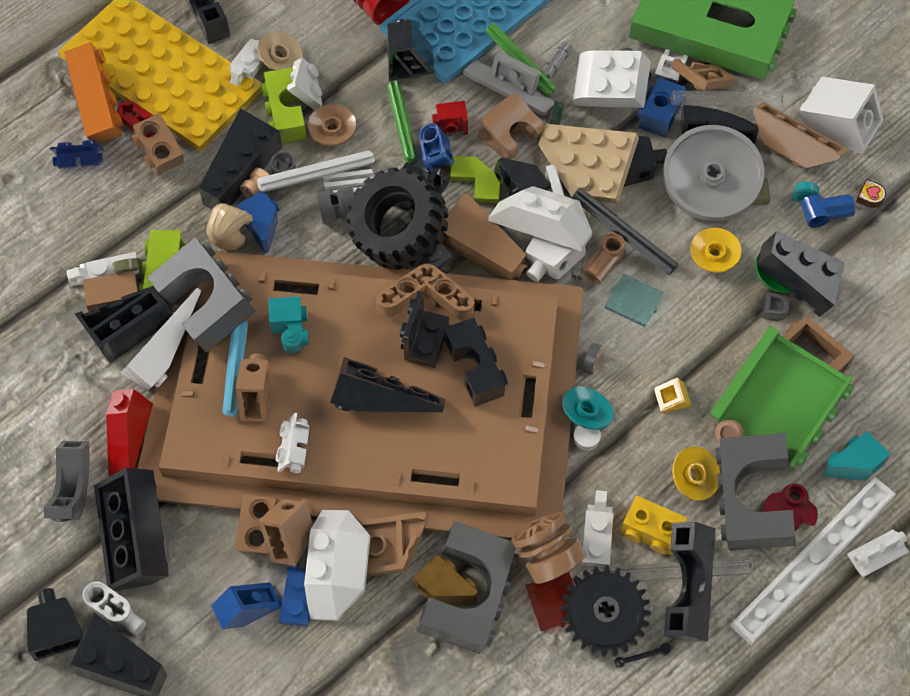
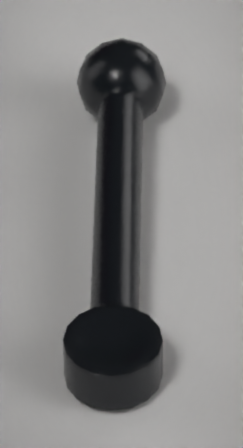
M663 643L658 649L626 658L617 657L614 660V664L616 667L622 668L626 663L662 654L667 656L671 652V646L668 643Z

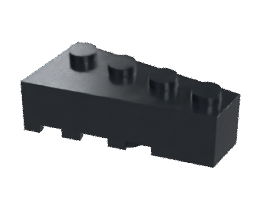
M240 108L199 187L203 205L210 209H213L220 203L232 206L242 194L240 185L245 180L251 178L250 175L254 169H264L272 156L282 149L280 131Z

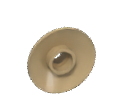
M267 32L258 42L257 49L260 59L273 71L290 67L293 69L294 61L303 58V52L298 42L284 32Z

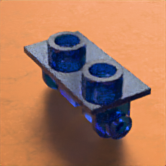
M95 140L82 141V145L62 142L58 143L57 147H50V150L57 154V157L52 158L53 166H58L59 169L77 167L76 158H80L81 167L98 166L99 163L104 162L103 153L98 152L103 151L104 148Z

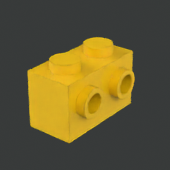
M636 495L623 521L621 534L625 535L631 542H641L650 546L658 554L672 556L673 553L670 551L672 523L686 522L687 517Z

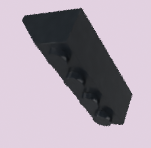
M125 468L94 485L107 586L113 591L151 585L168 577V563L166 561L154 471Z

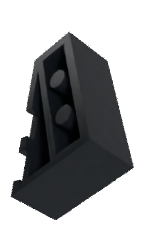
M399 19L395 23L387 24L389 81L434 74L433 47L412 20Z
M153 286L121 297V301L109 305L106 303L100 304L98 309L83 313L80 311L75 313V316L109 363L158 331L172 316L168 306Z

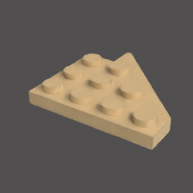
M545 124L538 145L549 163L556 166L558 176L571 197L577 189L582 188L598 201L619 203L639 137L637 133ZM583 209L586 218L589 219L591 214Z

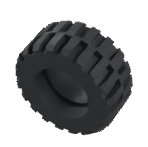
M397 167L388 168L386 173L381 170L375 173L374 178L368 177L363 181V187L356 189L354 200L351 199L348 208L351 212L346 214V222L350 224L347 230L349 236L352 237L354 245L379 266L395 270L401 269V266L405 269L413 268V263L422 264L426 261L425 257L431 254L433 256L437 251L435 249L437 244H442L445 238L442 233L448 230L449 224L445 220L449 216L448 209L445 206L446 202L438 190L422 174L404 167L401 170ZM404 201L415 202V214L410 225L403 232L395 236L382 237L380 227L386 212L397 203Z

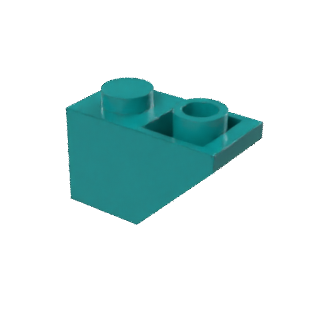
M866 431L860 437L857 435L853 436L846 443V449L841 453L837 450L826 460L828 465L824 474L830 478L866 481L886 464L891 453Z

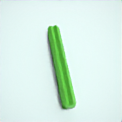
M492 23L486 28V33L507 55L541 72L538 87L545 95L550 96L556 91L557 87L497 24Z
M398 81L389 82L387 85L404 161L410 164L416 163L418 160L401 85Z

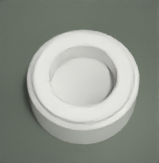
M578 425L574 431V443L581 450H593L600 443L601 432L600 430L585 429Z

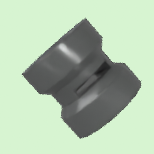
M278 152L270 160L272 175L296 169L295 158L289 152Z

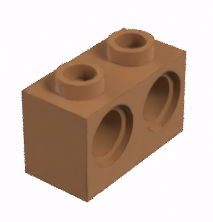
M160 113L133 125L134 135H132V139L138 149L142 148L146 155L143 157L150 170L154 168L157 175H160L184 163L183 152ZM148 132L157 134L154 138L144 136ZM160 152H165L169 155L164 159L156 157Z
M243 494L235 550L245 553L269 555L265 540L262 545L256 547L252 544V537L255 533L262 532L259 525L260 519L256 516L257 508L260 505H267L270 510L279 502L277 498Z

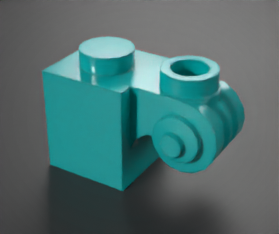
M300 296L268 298L269 323L272 334L282 333L281 341L286 353L293 355L299 353L303 346L309 345L308 329L303 330V322L308 321L307 306H302Z

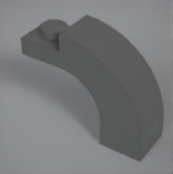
M61 441L56 447L55 488L51 499L44 507V518H51L56 522L80 520L85 507L89 482V441Z

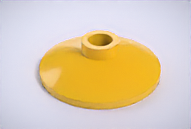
M707 228L700 231L694 236L690 246L693 261L700 268L713 273L726 272L735 267L740 260L742 252L739 240L731 232L721 228Z
M698 446L685 448L678 453L672 468L673 479L678 490L685 497L695 501L705 500L713 496L718 489L717 473H720L719 465L714 456L706 449Z

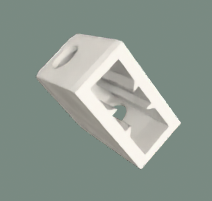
M534 236L526 249V256L531 265L526 275L537 283L544 274L554 279H560L586 255V249L584 247L582 251H578Z

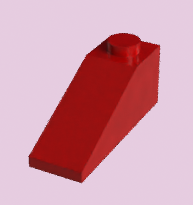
M135 389L115 390L110 399L106 413L109 476L125 468H135L153 403Z

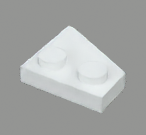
M300 58L294 61L293 72L290 75L293 82L288 84L287 90L313 110H316L322 106V91L317 78L319 73L313 64Z

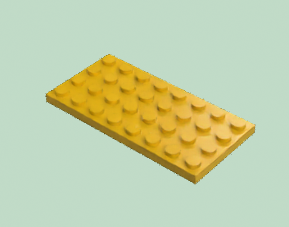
M113 0L58 50L59 57L66 61L65 51L92 42L97 49H101L106 59V62L103 63L104 68L108 71L111 78V83L109 84L110 91L124 101L137 103L153 115L160 113L171 133L200 152L235 119L240 108L244 110L262 92V82L254 77L253 79L245 77L239 86L229 83L231 80V71L229 70L231 62L136 0Z

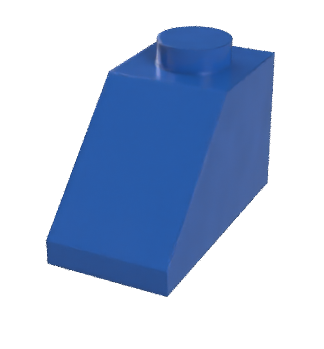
M260 192L237 204L238 209L253 215V221L249 225L245 224V226L264 254H266L270 250L278 225L277 212L279 207L273 198L269 199L265 192Z
M271 582L230 586L211 605L222 629L244 627L280 609L282 606Z

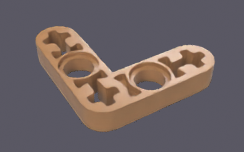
M423 264L382 290L376 297L377 311L383 316H393L406 308L410 300L416 298L418 291L423 292V295H429L457 319L470 318L474 313L475 305L474 298L431 264ZM404 287H412L414 291L411 293H404L401 291V289ZM447 288L452 292L444 295L440 294L438 290Z

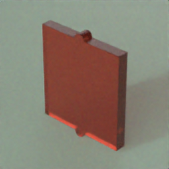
M569 572L544 583L536 584L533 582L525 585L540 632L558 626L564 628L568 624L561 623V618L567 616V613L561 612L560 607L567 605V602L562 600V596L571 594L566 589L568 584L574 586Z

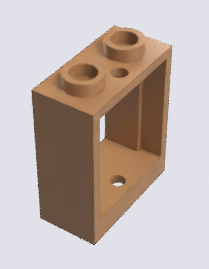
M805 316L799 322L795 320L787 328L786 334L783 336L784 338L793 342L803 333L834 359L829 366L843 374L850 367L855 355L809 317Z

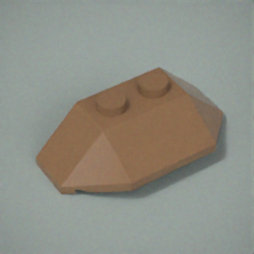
M765 102L757 105L753 110L764 145L770 147L773 153L784 155L791 159V162L798 167L810 168L839 160L849 150Z

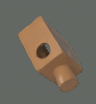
M252 354L250 359L240 361L236 383L240 421L267 422L271 379L269 362L262 354ZM250 392H257V398L251 397Z
M283 499L260 518L259 525L272 562L296 566L309 544L310 530L313 526L310 515L315 507L310 500L301 499V501Z

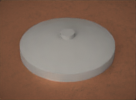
M705 125L685 132L671 145L664 162L663 180L671 200L682 211L702 220L723 221L742 214L755 202L764 181V164L756 146L742 133L725 126Z

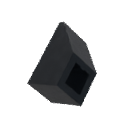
M500 158L494 167L497 180L505 184L510 196L533 186L547 191L551 186L537 165Z

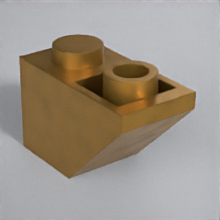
M438 554L414 576V587L427 599L430 597L449 605H475L478 602V588L475 583L468 577L465 579L457 573L456 566L449 559L443 560Z

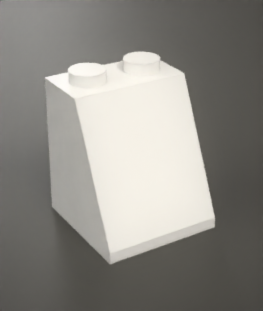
M828 77L820 78L800 108V116L804 125L859 154H863L884 120L875 85Z

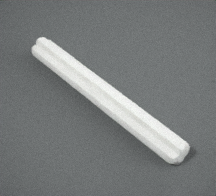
M368 150L257 179L258 188L261 192H266L372 165L375 162L374 154Z

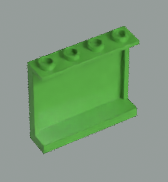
M770 325L710 412V416L718 423L729 419L739 422L743 427V436L786 433L789 469L793 471L796 466L801 468L807 460L809 453L806 451L812 443L817 445L825 432L821 429L826 421L831 423L840 410L837 408V405L841 399L847 400L855 388L852 385L853 376L849 375L847 377L781 336L779 330Z

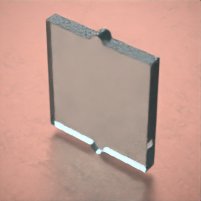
M623 274L616 288H612V294L605 305V309L645 327L652 314L657 312V305L664 292Z

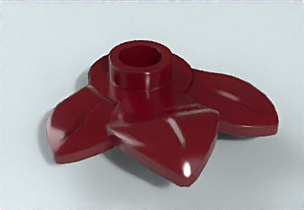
M798 483L785 486L782 492L770 494L762 507V512L793 510L795 531L802 522L806 525L815 526L818 519L816 506L809 501V494L805 487ZM790 495H796L799 500L794 501L790 499Z

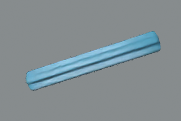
M246 320L231 332L222 411L225 416L235 417L239 413L236 383L240 361L245 357L248 328Z

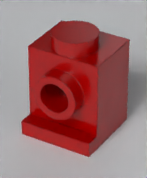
M465 101L436 104V114H432V123L436 124L444 133L453 134L463 131V135H468V117Z

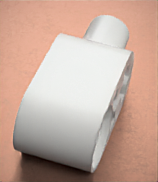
M92 582L84 588L83 599L93 614L95 612L119 631L128 630L135 636L143 631L146 622L134 614L129 602L101 582ZM100 594L104 595V598L100 602H92L95 596ZM112 607H114V609L120 614L115 615L112 611Z

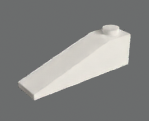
M198 288L193 291L121 373L125 377L147 390L153 385L158 388L168 377L165 372L170 367L185 331L182 323L191 317L201 293Z

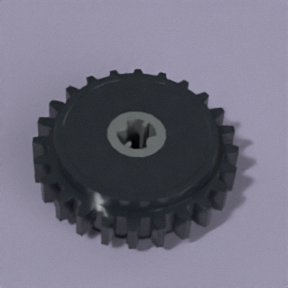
M609 565L605 566L604 572H600L599 568L595 566L593 574L590 575L587 570H584L583 579L578 576L574 577L575 587L568 584L566 589L571 594L562 596V600L567 602V605L561 606L560 611L567 613V616L561 618V623L569 624L565 629V633L573 632L572 643L578 640L582 642L580 650L583 651L588 646L591 648L590 655L592 656L597 650H601V656L604 658L607 651H611L613 657H616L619 648L624 653H627L629 651L628 643L634 647L638 644L635 636L644 637L645 633L641 630V627L648 628L650 624L644 620V617L651 615V611L645 610L644 607L650 604V600L642 599L646 590H638L636 588L640 581L637 579L631 582L629 580L631 573L628 572L623 577L620 575L619 567L612 573L610 572ZM602 605H605L607 609H612L608 616L609 618H606L604 613L599 614L598 611L601 610Z

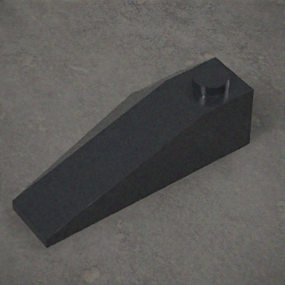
M346 357L343 358L330 403L335 404L336 408L343 411H350L351 409L354 411L443 412L445 408L444 398L417 386L404 387V384L399 381L400 379L395 376L382 377L376 374L377 368Z

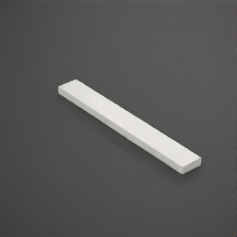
M874 477L731 623L730 627L752 646L894 499L896 493L878 478Z

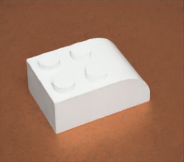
M586 51L581 53L573 104L584 107L644 108L651 61L642 51Z

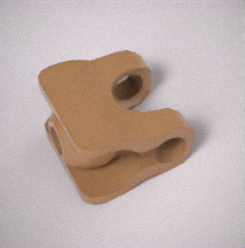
M510 94L482 118L483 127L479 130L478 137L500 157L512 160L517 155L518 148L510 134L521 132L531 139H536L542 135L544 125L519 95Z

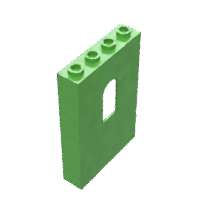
M641 0L631 21L629 38L765 80L768 71H774L777 62L775 54L780 56L784 41H781V39L787 38L791 25H788V22L793 23L797 9L793 8L795 0ZM714 2L751 14L755 18V23L751 27L742 28L706 16Z

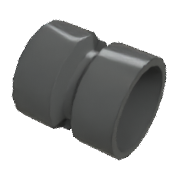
M353 187L338 188L337 192H333L331 189L317 191L323 224L337 222L338 217L346 220V214L351 212L348 208L349 202L355 198Z

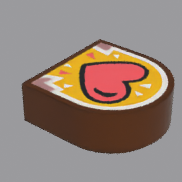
M866 179L856 202L870 208L879 207L885 200L886 190L881 184Z

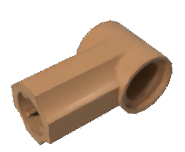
M610 233L603 238L602 245L582 269V274L587 280L593 284H601L615 264L622 260L625 247L623 237L616 233ZM609 247H615V248H617L618 250H616V251H610V250H608L607 248H609Z

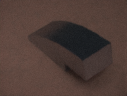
M683 105L681 135L696 127L719 125L732 128L745 135L753 144L756 143L759 131L758 125L718 109Z

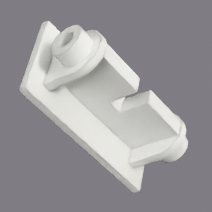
M294 413L286 421L284 420L280 428L282 444L276 454V462H279L277 472L279 473L286 467H289L292 473H300L305 465L306 449L297 447V444L307 445L310 426L307 424L308 421L306 419L300 418L296 421L297 413Z
M891 530L849 552L847 556L863 578L908 554L909 551L904 545L907 537L902 531L898 533Z

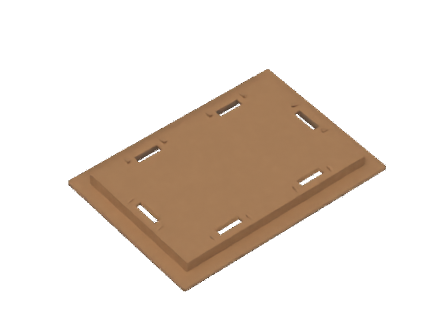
M215 251L216 255L213 258L219 257L228 267L225 273L231 272L240 283L237 288L240 290L243 287L253 299L249 303L255 312L246 319L248 328L244 359H250L252 354H262L269 362L271 388L267 422L240 421L239 413L235 417L225 416L222 412L231 332L209 350L203 383L196 384L192 383L200 346L185 329L170 367L165 372L168 377L155 389L152 402L153 407L148 420L138 469L154 471L158 502L241 510L243 494L277 498L279 501L283 499L296 501L308 499L315 507L310 515L311 518L317 519L322 510H349L357 521L426 511L429 514V520L424 529L426 531L448 533L453 522L457 521L510 540L534 520L556 512H562L571 419L563 409L562 400L565 393L575 385L584 291L582 287L445 274L474 298L475 304H482L481 311H474L470 318L474 317L477 325H482L487 337L485 342L488 348H493L497 357L496 365L499 370L504 371L508 381V385H505L503 397L474 407L465 388L464 377L465 372L473 370L478 366L475 361L461 359L453 362L444 341L435 368L404 360V350L400 349L402 341L400 330L403 322L408 323L410 316L407 314L408 306L393 316H383L377 311V295L413 270H395L385 267ZM214 281L202 282L189 290L175 302L172 315L196 288L201 293L191 316L197 312L211 297ZM275 284L319 288L318 295L273 290ZM404 287L401 291L411 293L414 289L412 287ZM447 288L438 290L440 294L444 295L452 292ZM423 295L424 311L450 317L448 326L467 320L457 319L444 308L436 307V301L429 295ZM300 296L302 306H307L308 321L303 322V330L308 329L309 345L303 346L299 353L294 355L286 353L281 341L282 333L272 334L269 323L268 298ZM346 357L377 368L376 374L382 377L395 376L400 379L399 381L404 384V387L417 386L444 398L445 408L443 412L354 411L351 409L350 411H343L336 408L335 404L330 403L343 358ZM526 378L536 379L532 418L521 417ZM250 392V396L257 398V392ZM294 413H297L296 421L300 418L308 421L307 424L310 426L307 445L297 444V447L306 449L305 465L300 473L290 472L289 467L279 473L277 472L278 467L240 463L241 456L276 459L278 448L282 444L280 428L283 421H286ZM412 474L459 478V486L412 482L411 477ZM260 505L256 512L267 513L269 508L267 505Z

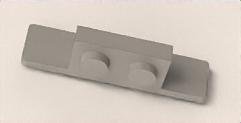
M501 51L495 55L492 68L475 60L464 69V76L488 87L496 93L508 97L510 94L519 95L526 102L530 110L536 114L545 116L552 107H555L556 101L536 91L541 72Z

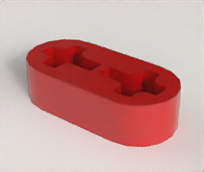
M124 101L117 107V112L122 119L123 125L134 131L133 125L154 116L133 101ZM148 132L144 136L148 138L156 133Z

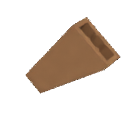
M464 193L449 211L448 218H445L449 224L448 230L442 233L445 237L442 244L500 279H521L527 271L526 253L498 224L488 221L489 215L470 195Z

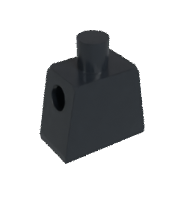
M638 136V143L624 187L653 179L656 165L664 164L668 153L667 149L653 150L650 137Z
M53 588L40 590L37 593L39 605L27 609L28 652L34 661L77 649L84 635L66 597L56 599Z

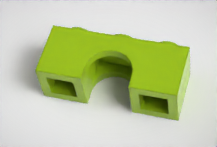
M292 67L264 72L265 82L261 83L263 97L268 96L269 101L265 102L267 116H272L273 121H269V125L280 131L282 144L307 139L301 106H284L289 102L298 101V98L287 90L288 84L293 82L290 78L291 72H293Z

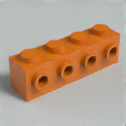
M92 42L65 51L86 137L96 146L122 136L120 126H123V122L119 113L115 110L114 105H117V100L114 93L110 91L109 84L111 83V78L108 71L104 68L103 63L106 62L103 51L97 49Z

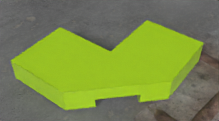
M453 156L454 164L451 165V181L475 182L474 201L476 203L498 204L500 182L497 180L495 173L477 157Z

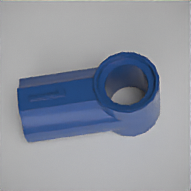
M815 194L801 201L805 219L811 228L821 227L828 223L829 220L853 217L855 214V202L853 196L849 194L828 198Z

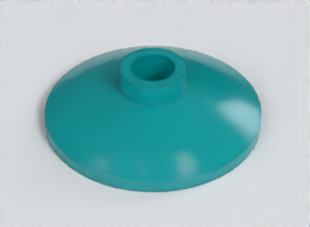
M583 386L573 387L563 397L562 405L566 415L580 427L589 430H601L606 428L613 419V409L610 402L594 389Z

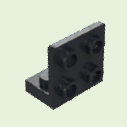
M418 291L416 298L411 299L408 305L407 314L410 315L408 323L403 322L400 330V338H402L400 349L404 350V360L435 368L444 341V328L448 327L450 317L424 311L423 292Z

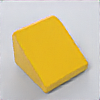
M678 378L654 388L661 412L692 406L686 385Z

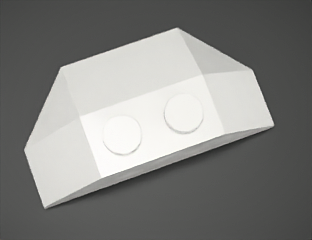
M534 186L500 201L488 217L490 222L578 251L583 250L592 236V230L580 201Z
M322 510L310 530L304 586L311 620L339 621L343 613L365 592L371 536L349 510Z

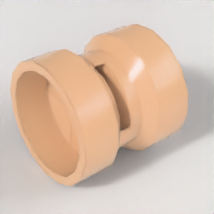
M261 168L254 169L250 175L251 178L245 180L240 185V190L244 196L249 199L260 193L257 179L269 176V174Z

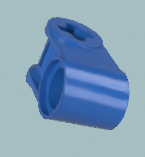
M434 123L423 126L420 130L419 138L423 152V162L428 172L447 164L449 166L453 165L454 157L451 152L449 138Z

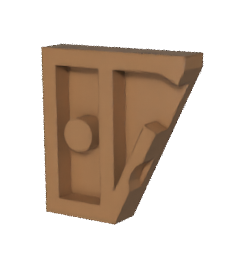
M674 59L671 65L673 70L692 82L697 90L703 92L732 87L736 80L731 74L715 65L692 62L691 67H689L680 59Z

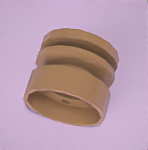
M556 512L534 520L511 540L515 548H521L518 552L521 558L533 556L527 562L526 568L536 584L544 583L563 575L577 566L586 557V553L578 538L564 539L571 532L572 527L569 524H564L567 518L563 512Z

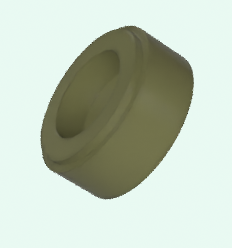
M137 258L123 259L112 263L115 274L132 270L137 271L139 269Z

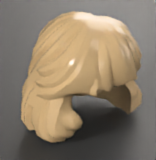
M220 203L216 205L211 211L206 232L209 240L220 249L228 251L237 250L243 245L245 236L240 233L239 229L244 224L249 225L253 221V215L227 204Z

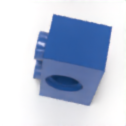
M658 78L655 86L651 85L646 95L648 100L644 104V108H639L637 117L640 118L639 128L666 138L684 101L686 87Z

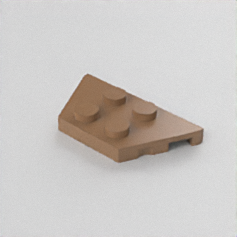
M426 511L358 521L371 536L367 577L407 571L429 520V514Z

